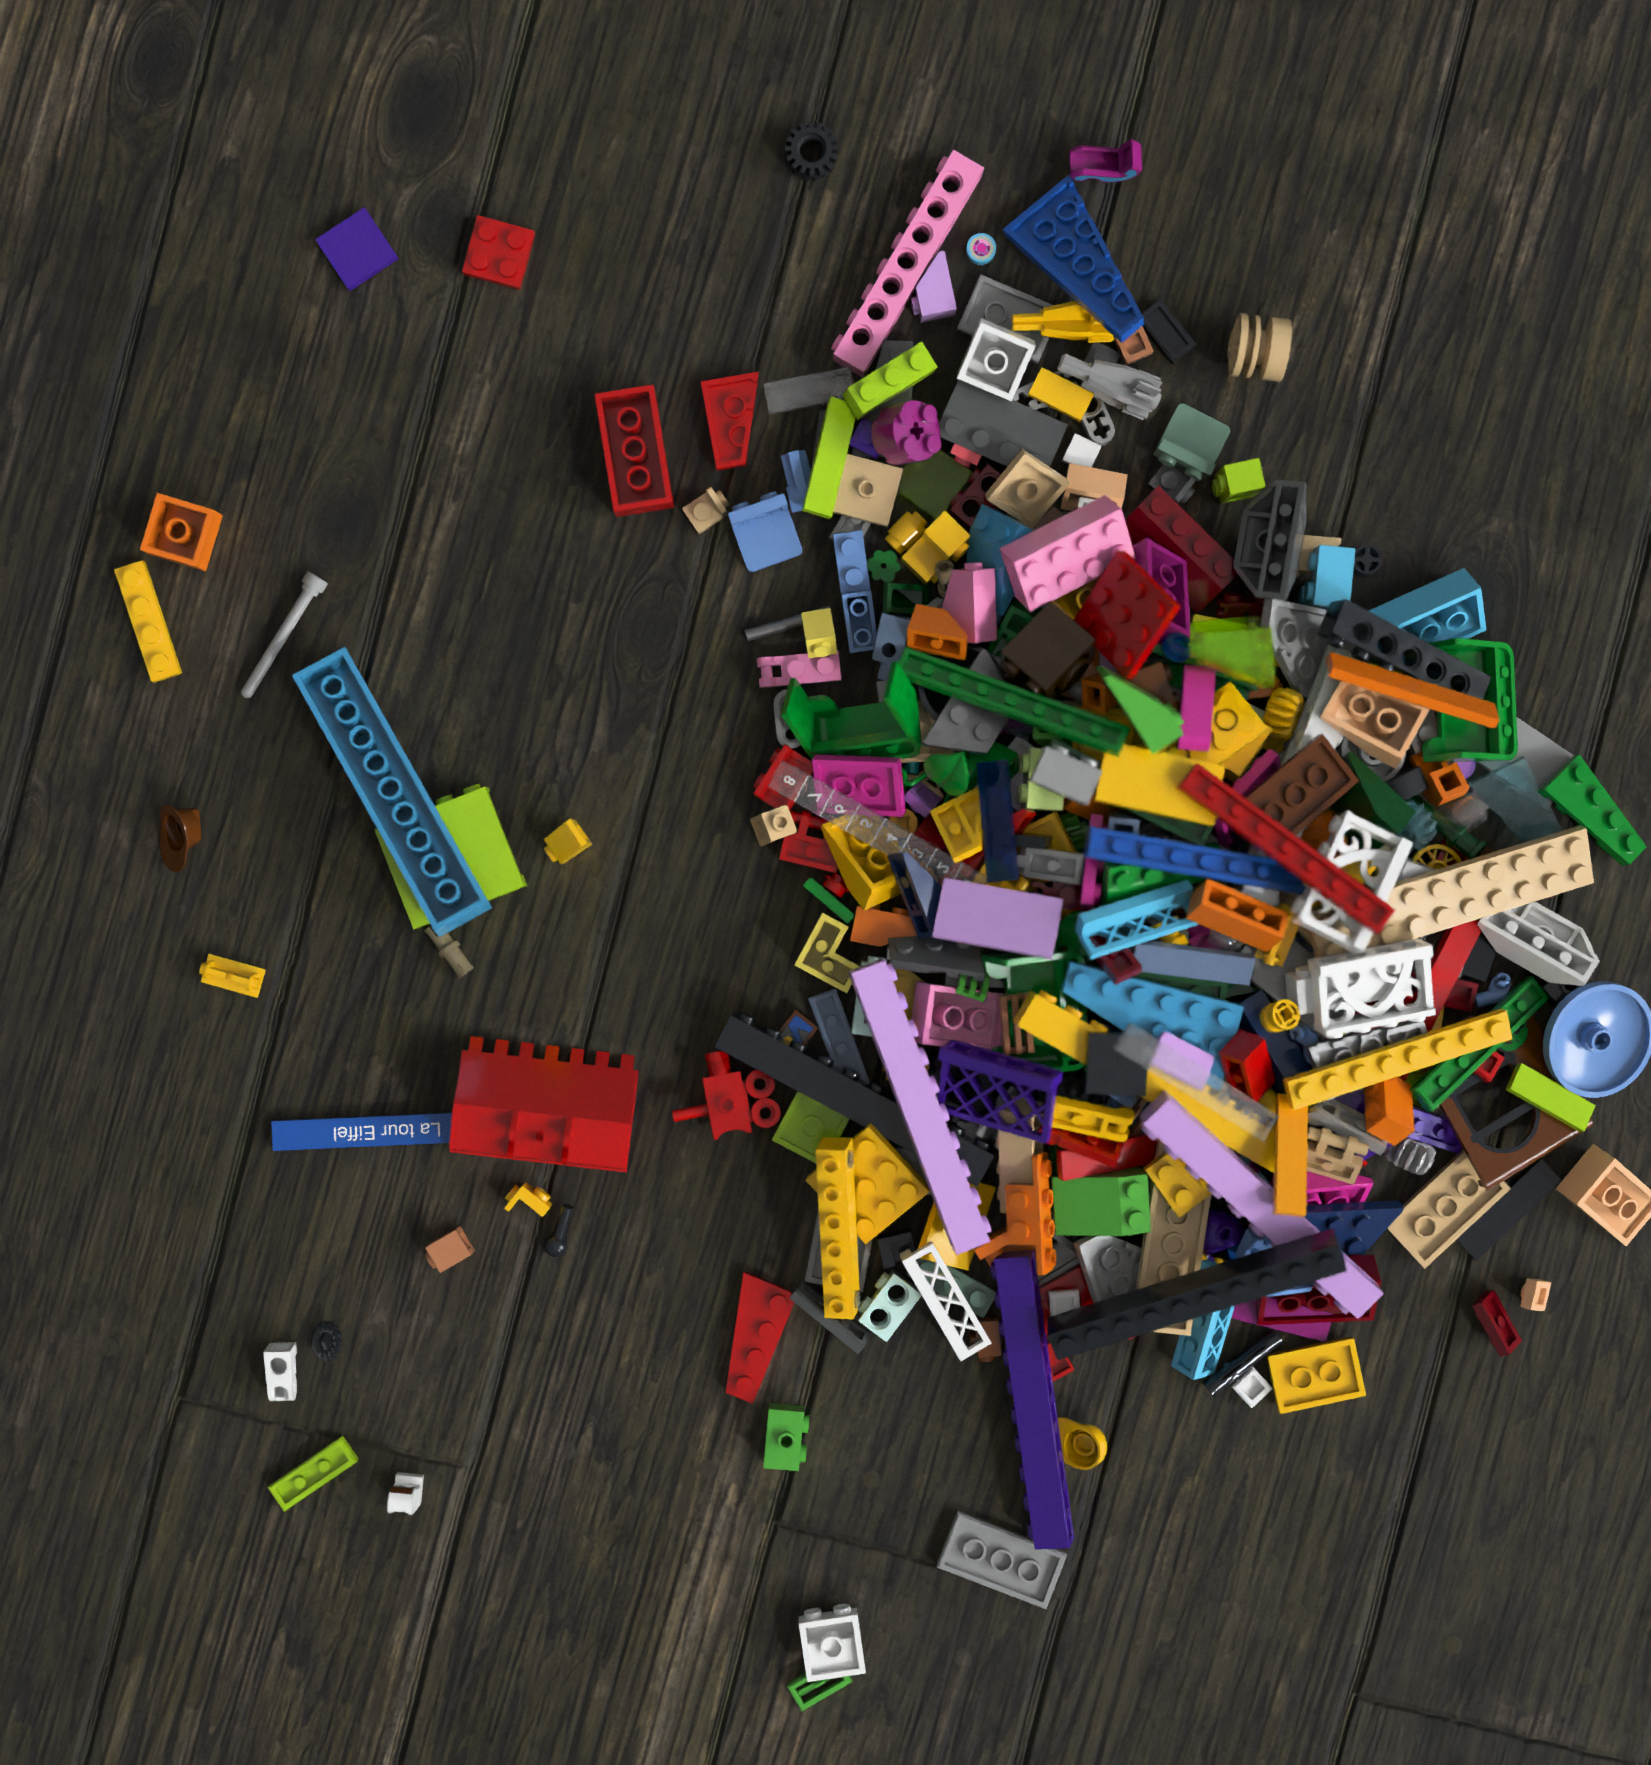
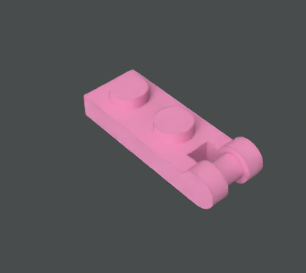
M839 650L837 654L826 657L808 658L807 653L757 658V667L761 669L759 688L788 686L790 678H796L800 685L841 681ZM781 666L782 677H773L772 667Z

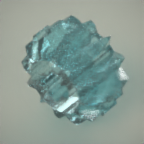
M1413 800L1407 803L1416 813L1397 835L1399 838L1403 837L1413 842L1409 852L1425 848L1438 833L1435 829L1438 822L1430 817L1432 812H1427L1424 809V804L1417 805Z

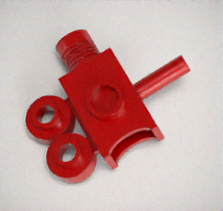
M723 1051L705 1054L709 1077L702 1078L701 1081L706 1104L672 1110L674 1122L708 1116L713 1140H717L721 1134L733 1130H741L746 1134L752 1133L750 1122L761 1128L772 1127L779 1121L781 1115L779 1105L774 1100L766 1098L771 1095L775 1088L774 1078L759 1070H754L747 1076L745 1081H742L740 1071L732 1073V1070H730L729 1054ZM756 1079L764 1081L765 1087L762 1090H757L754 1087ZM747 1093L755 1099H760L753 1104L751 1110ZM762 1108L770 1110V1117L768 1119L761 1118L760 1110Z

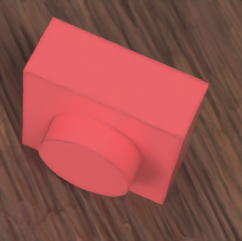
M955 443L950 452L955 455L954 461L966 467H970L971 463L977 466L982 456Z

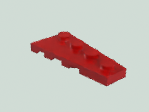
M746 1271L743 1272L726 1393L753 1404L794 1302L790 1299L792 1290Z

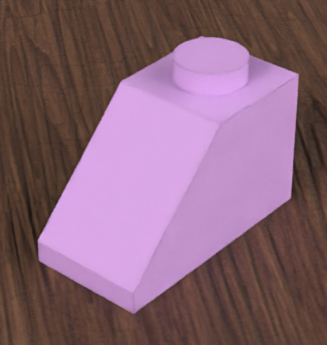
M945 251L938 252L916 286L915 297H911L913 314H919L920 323L952 317L956 314L957 308Z

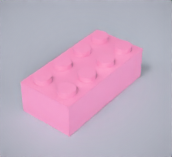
M1106 495L999 548L1015 597L1030 612L1100 577L1117 550L1126 551L1135 559L1122 509Z

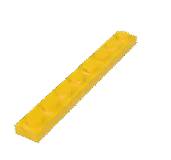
M1498 1009L1285 1078L1283 1082L1289 1107L1296 1110L1511 1040L1512 1034L1507 1011Z

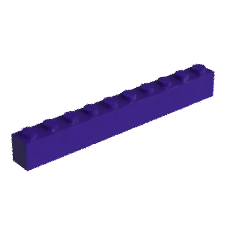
M1034 1250L1003 1252L995 1257L994 1262L991 1263V1274L993 1280L997 1279L998 1291L995 1292V1303L997 1309H1001L1002 1320L999 1321L1000 1336L1002 1338L1005 1337L1006 1349L1003 1350V1360L1005 1366H1009L1010 1377L1007 1380L1009 1395H1013L1014 1399L1011 1416L1013 1424H1017L1018 1435L1015 1438L1017 1453H1021L1023 1463L1020 1464L1019 1473L1021 1482H1025L1027 1493H1024L1023 1498L1024 1508L1026 1511H1029L1031 1520L1028 1522V1537L1030 1540L1033 1539L1035 1550L1070 1548L1074 1540V1531Z

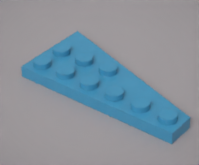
M1069 960L1061 987L1064 993L1126 1033L1150 1035V1048L1152 1047V1041L1162 1032L1166 1031L1213 1055L1214 1062L1205 1083L1219 1092L1224 1077V1069L1219 1052L1237 1033L1244 1010L1242 1004L1137 977L1129 978L1115 985L1104 969Z

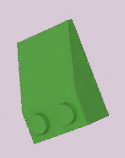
M1102 665L1096 668L1141 741L1152 754L1184 735L1180 728V725L1184 722L1169 702L1164 705L1157 697Z
M1139 1167L1066 1181L1058 1179V1175L1051 1176V1189L1054 1196L1053 1220L1055 1223V1235L1126 1236L1151 1232L1148 1174Z

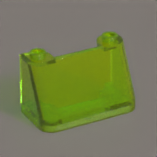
M1259 615L1190 622V637L1183 640V646L1185 648L1189 647L1190 658H1194L1197 664L1259 688L1275 687L1272 627H1260L1261 619Z

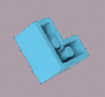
M1319 545L1314 548L1313 552L1309 553L1307 569L1311 570V578L1304 582V586H1300L1298 602L1302 603V605L1328 610L1330 603L1333 601L1344 599L1350 601L1356 548Z

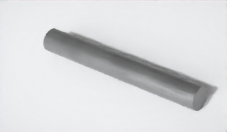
M826 606V607L819 608V609H816V610L827 609V608H830V606ZM798 614L746 629L747 640L750 641L803 626L802 616Z

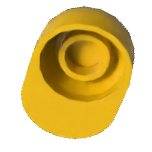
M1058 1417L1064 1463L1080 1470H1089L1101 1463L1107 1453V1441L1103 1432L1094 1425L1080 1424L1065 1417Z

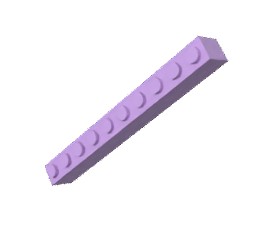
M879 959L848 971L952 1250L958 1255L990 1242L987 1234L991 1232L990 1224L986 1215L981 1216L977 1205L981 1204V1200L976 1188H970L966 1177L971 1176L965 1159L960 1160L956 1149L960 1148L959 1141L955 1132H949L946 1121L950 1120L944 1103L939 1105L935 1094L939 1092V1088L934 1076H928L925 1065H928L929 1061L923 1047L919 1049L917 1047L914 1037L918 1036V1032L913 1020H907L904 1009L908 1008L902 991L897 992L893 981L897 980L893 965L891 963L886 964L885 960Z
M1165 1089L1139 1115L1143 1123L1142 1130L1152 1140L1158 1137L1165 1144L1163 1149L1173 1159L1177 1160L1180 1157L1187 1164L1185 1169L1195 1179L1198 1180L1202 1177L1208 1183L1206 1185L1207 1189L1216 1198L1220 1199L1223 1196L1229 1202L1228 1208L1238 1218L1241 1219L1245 1216L1251 1222L1249 1224L1250 1228L1259 1237L1262 1238L1266 1235L1272 1241L1270 1243L1271 1247L1321 1232L1305 1217L1273 1214L1274 1189ZM1343 1252L1347 1271L1312 1283L1323 1295L1329 1292L1335 1298L1334 1304L1344 1314L1351 1312L1359 1319L1383 1295V1292L1378 1284Z

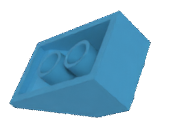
M982 504L969 531L970 538L968 540L969 548L966 563L982 562L983 568H995L996 612L1004 616L1013 598L1014 591L999 548L1035 531V529L1006 513Z

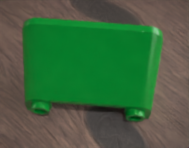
M1463 638L1429 642L1434 647L1491 676L1483 700L1495 703L1500 721L1495 728H1490L1436 711L1437 737L1428 738L1423 742V762H1477L1514 759L1518 751L1514 655L1511 647L1503 642ZM1451 679L1450 685H1451V688L1453 689V681H1452V679Z
M1054 951L1052 960L1018 953L982 955L985 974L994 979L1004 978L1005 994L1029 993L1031 990L1039 995L1040 991L1043 990L1057 998L1055 1005L1062 1009H1065L1067 1005L1083 1013L1080 1019L1087 1022V1007L1061 990L1069 960L1085 964L1083 957L1079 953L1073 951ZM1022 999L1018 1000L1019 1009L1022 1006ZM1007 1001L1010 1047H1014L1012 1003ZM1021 1028L1022 1045H1025L1024 1029ZM1033 1035L1034 1053L1024 1052L1023 1054L1015 1053L1009 1055L1062 1070L1063 1072L1079 1070L1085 1066V1064ZM1002 1045L991 1049L1003 1054Z

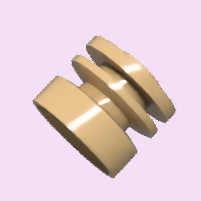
M1239 313L1234 328L1230 333L1228 343L1229 375L1238 377L1243 367V376L1250 378L1255 366H1258L1259 378L1261 380L1281 382L1287 368L1291 348V320L1270 317L1263 330L1261 329L1259 315H1254L1249 324L1248 314Z

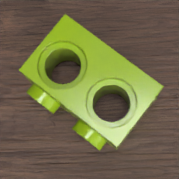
M1259 458L1225 465L1214 475L1215 480L1211 481L1214 497H1219L1220 504L1255 497L1265 488Z

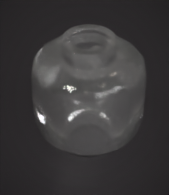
M1475 790L1472 792L1468 791L1464 796L1449 801L1444 807L1448 815L1447 818L1457 826L1460 824L1466 826L1469 833L1488 819L1489 815L1486 810L1490 808Z

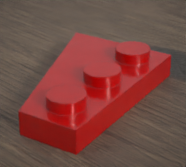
M759 371L701 382L717 471L746 466Z

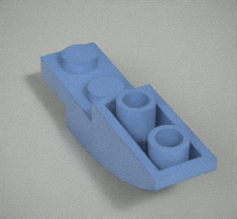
M862 529L833 533L849 652L874 650L877 630Z

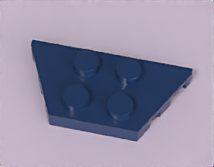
M1399 1200L1306 1205V1216L1304 1217L1321 1232L1334 1228L1342 1251L1346 1255L1364 1254L1403 1212L1404 1207Z

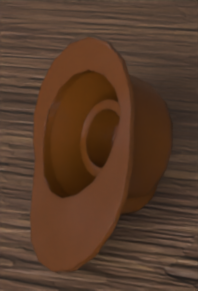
M166 804L162 806L160 811V852L168 869L176 873L185 866L187 850L198 844L202 838L200 815L196 808L175 809L173 806Z

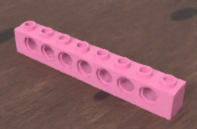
M955 150L952 151L949 158L946 156L942 158L936 169V172L939 174L934 183L928 182L921 194V198L924 201L919 209L916 207L912 209L906 220V223L909 224L904 234L898 233L891 245L894 252L889 260L884 258L876 271V274L879 275L874 285L869 283L863 292L861 299L864 300V303L860 310L854 308L846 322L850 327L844 336L839 334L831 348V350L835 351L833 361L864 378L883 346L884 340L887 339L913 295L916 286L927 271L980 181L984 167ZM946 182H954L958 186V190L947 192L942 185ZM938 207L943 211V215L939 218H933L928 214V209ZM917 232H923L928 236V241L917 243L912 236ZM907 257L913 261L914 265L909 269H903L898 265V260ZM886 283H894L899 288V291L890 295L885 293L882 287ZM872 308H879L884 313V316L879 320H873L868 316V311ZM858 333H863L869 338V342L860 346L855 344L852 338Z

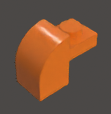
M1422 751L1411 755L1409 758L1413 767L1420 766L1429 787L1422 791V794L1431 805L1437 807L1464 796L1470 789L1456 762L1450 765L1447 762H1423Z

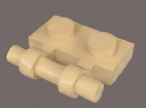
M1309 1127L1307 1139L1317 1142L1307 1141V1171L1354 1185L1363 1162V1157L1354 1155V1153L1366 1156L1369 1144L1359 1142L1357 1137L1350 1135L1346 1138L1333 1134L1327 1128L1322 1127L1319 1130ZM1327 1145L1343 1149V1151L1327 1147Z

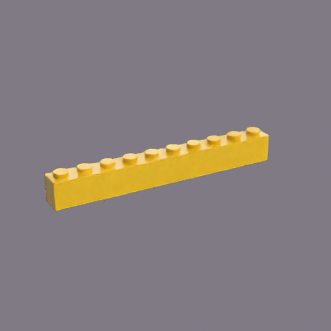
M1030 990L1012 1022L1081 1063L1086 1064L1088 1031L1107 1032L1108 1028L1095 1020H1092L1090 1024L1081 1020L1080 1018L1083 1013L1069 1005L1065 1009L1055 1005L1057 998L1043 990L1040 991L1039 995ZM1148 1065L1146 1096H1141L1142 1098L1152 1103L1165 1089L1226 1146L1274 1173L1275 1124L1270 1122L1267 1127L1258 1122L1261 1116L1247 1108L1243 1112L1235 1109L1233 1106L1236 1102L1220 1093L1216 1098L1209 1094L1210 1087L1206 1084L1199 1091Z

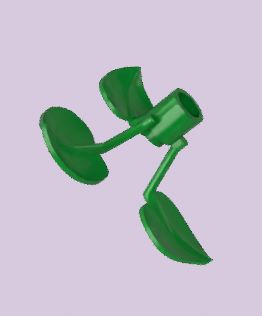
M964 752L930 755L924 761L925 772L912 780H907V772L902 768L904 796L909 791L908 787L914 786L926 777H929V779L937 783L938 787H942L947 792L943 804L950 801L952 795H962L968 787V768Z

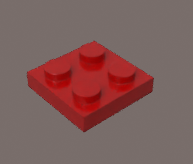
M477 215L462 270L463 275L520 290L535 238V231Z

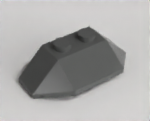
M1275 480L1269 485L1270 487L1259 494L1243 509L1233 568L1256 598L1286 601L1297 577L1305 532L1306 482Z

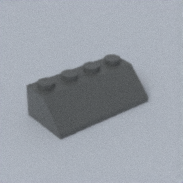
M960 379L939 422L940 437L1007 467L1022 449L1050 467L1068 424L1019 402L1009 401Z

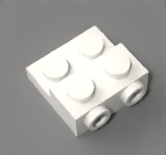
M839 1604L834 1606L833 1611L822 1613L820 1608H811L804 1611V1616H799V1629L807 1682L866 1673L857 1608H851L850 1604Z

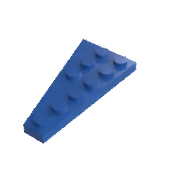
M1070 174L1003 229L1004 236L1121 343L1144 325L1143 316L1121 278V273L1117 265L1115 266L1095 222L1090 217L1081 195L1078 194Z

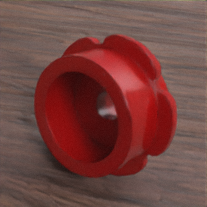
M833 873L832 876H824L826 880L821 886L839 899L842 898L845 892L849 893L843 877L836 873Z

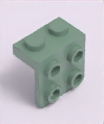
M1184 403L1179 404L1153 455L1158 457V460L1169 467L1175 466L1185 471L1184 473L1188 477L1192 476L1197 481H1206L1216 466L1214 463L1230 434V428Z

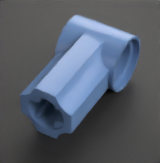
M805 450L792 451L781 455L788 485L786 491L792 513L802 510L810 477V466Z

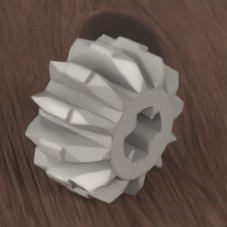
M1406 1137L1397 1145H1391L1386 1148L1383 1154L1388 1161L1403 1170H1407L1412 1174L1423 1175L1432 1166L1436 1151L1429 1144Z

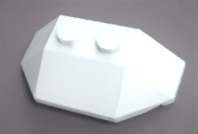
M1531 902L1483 917L1477 924L1497 953L1549 983L1585 986L1599 963V959L1594 954L1592 945L1583 928L1537 902Z

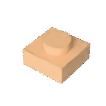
M1527 1278L1526 1283L1521 1289L1522 1301L1520 1307L1529 1310L1545 1311L1551 1282Z

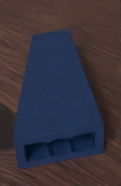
M1263 989L1237 997L1231 1002L1244 1006L1237 1032L1243 1030L1265 1038L1276 1080L1272 1086L1278 1094H1286L1283 1079L1309 1071L1311 1068L1287 1030L1271 1033L1261 1025L1260 1012L1264 1006L1271 1004Z

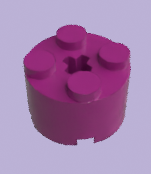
M908 401L887 406L879 412L878 419L873 422L871 435L874 448L878 454H882L887 459L886 462L889 464L902 465L923 461L930 458L941 448L937 411L932 405H926L921 401Z

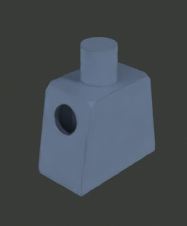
M882 613L872 656L873 660L881 662L877 676L878 679L888 680L891 663L899 661L904 648L907 647V628L911 617L896 613ZM892 644L896 648L895 655H892L890 652Z

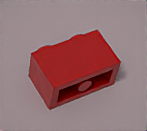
M1239 1030L1219 1052L1232 1096L1256 1104L1276 1082L1265 1038Z

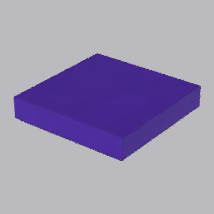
M365 207L315 239L349 291L399 259Z

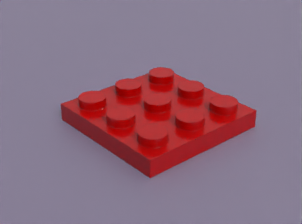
M1117 550L1073 621L1095 638V648L1125 679H1134L1181 606L1126 551Z

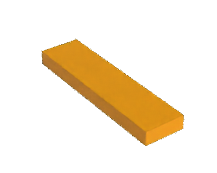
M1278 1094L1275 1105L1273 1214L1304 1217L1306 1216L1308 1106L1296 1110L1291 1109L1286 1094Z

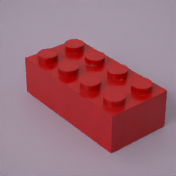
M654 385L595 394L613 511L616 517L675 508Z

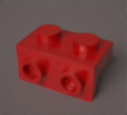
M785 744L782 749L777 748L769 761L772 764L766 774H760L753 788L756 789L754 795L775 809L787 805L790 811L797 801L796 798L801 789L802 791L804 790L814 773L812 762ZM791 776V779L794 778L795 784L790 785L786 783L785 777Z

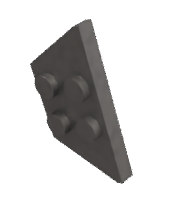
M981 649L969 669L1005 682L987 650ZM950 697L921 742V745L924 747H942L953 751L963 750L985 755L1009 718Z

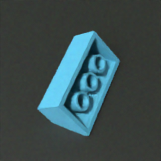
M1465 568L1369 610V612L1427 643L1453 638L1468 639L1486 631L1481 587ZM1378 640V649L1381 651V643ZM1402 654V661L1405 664V655Z

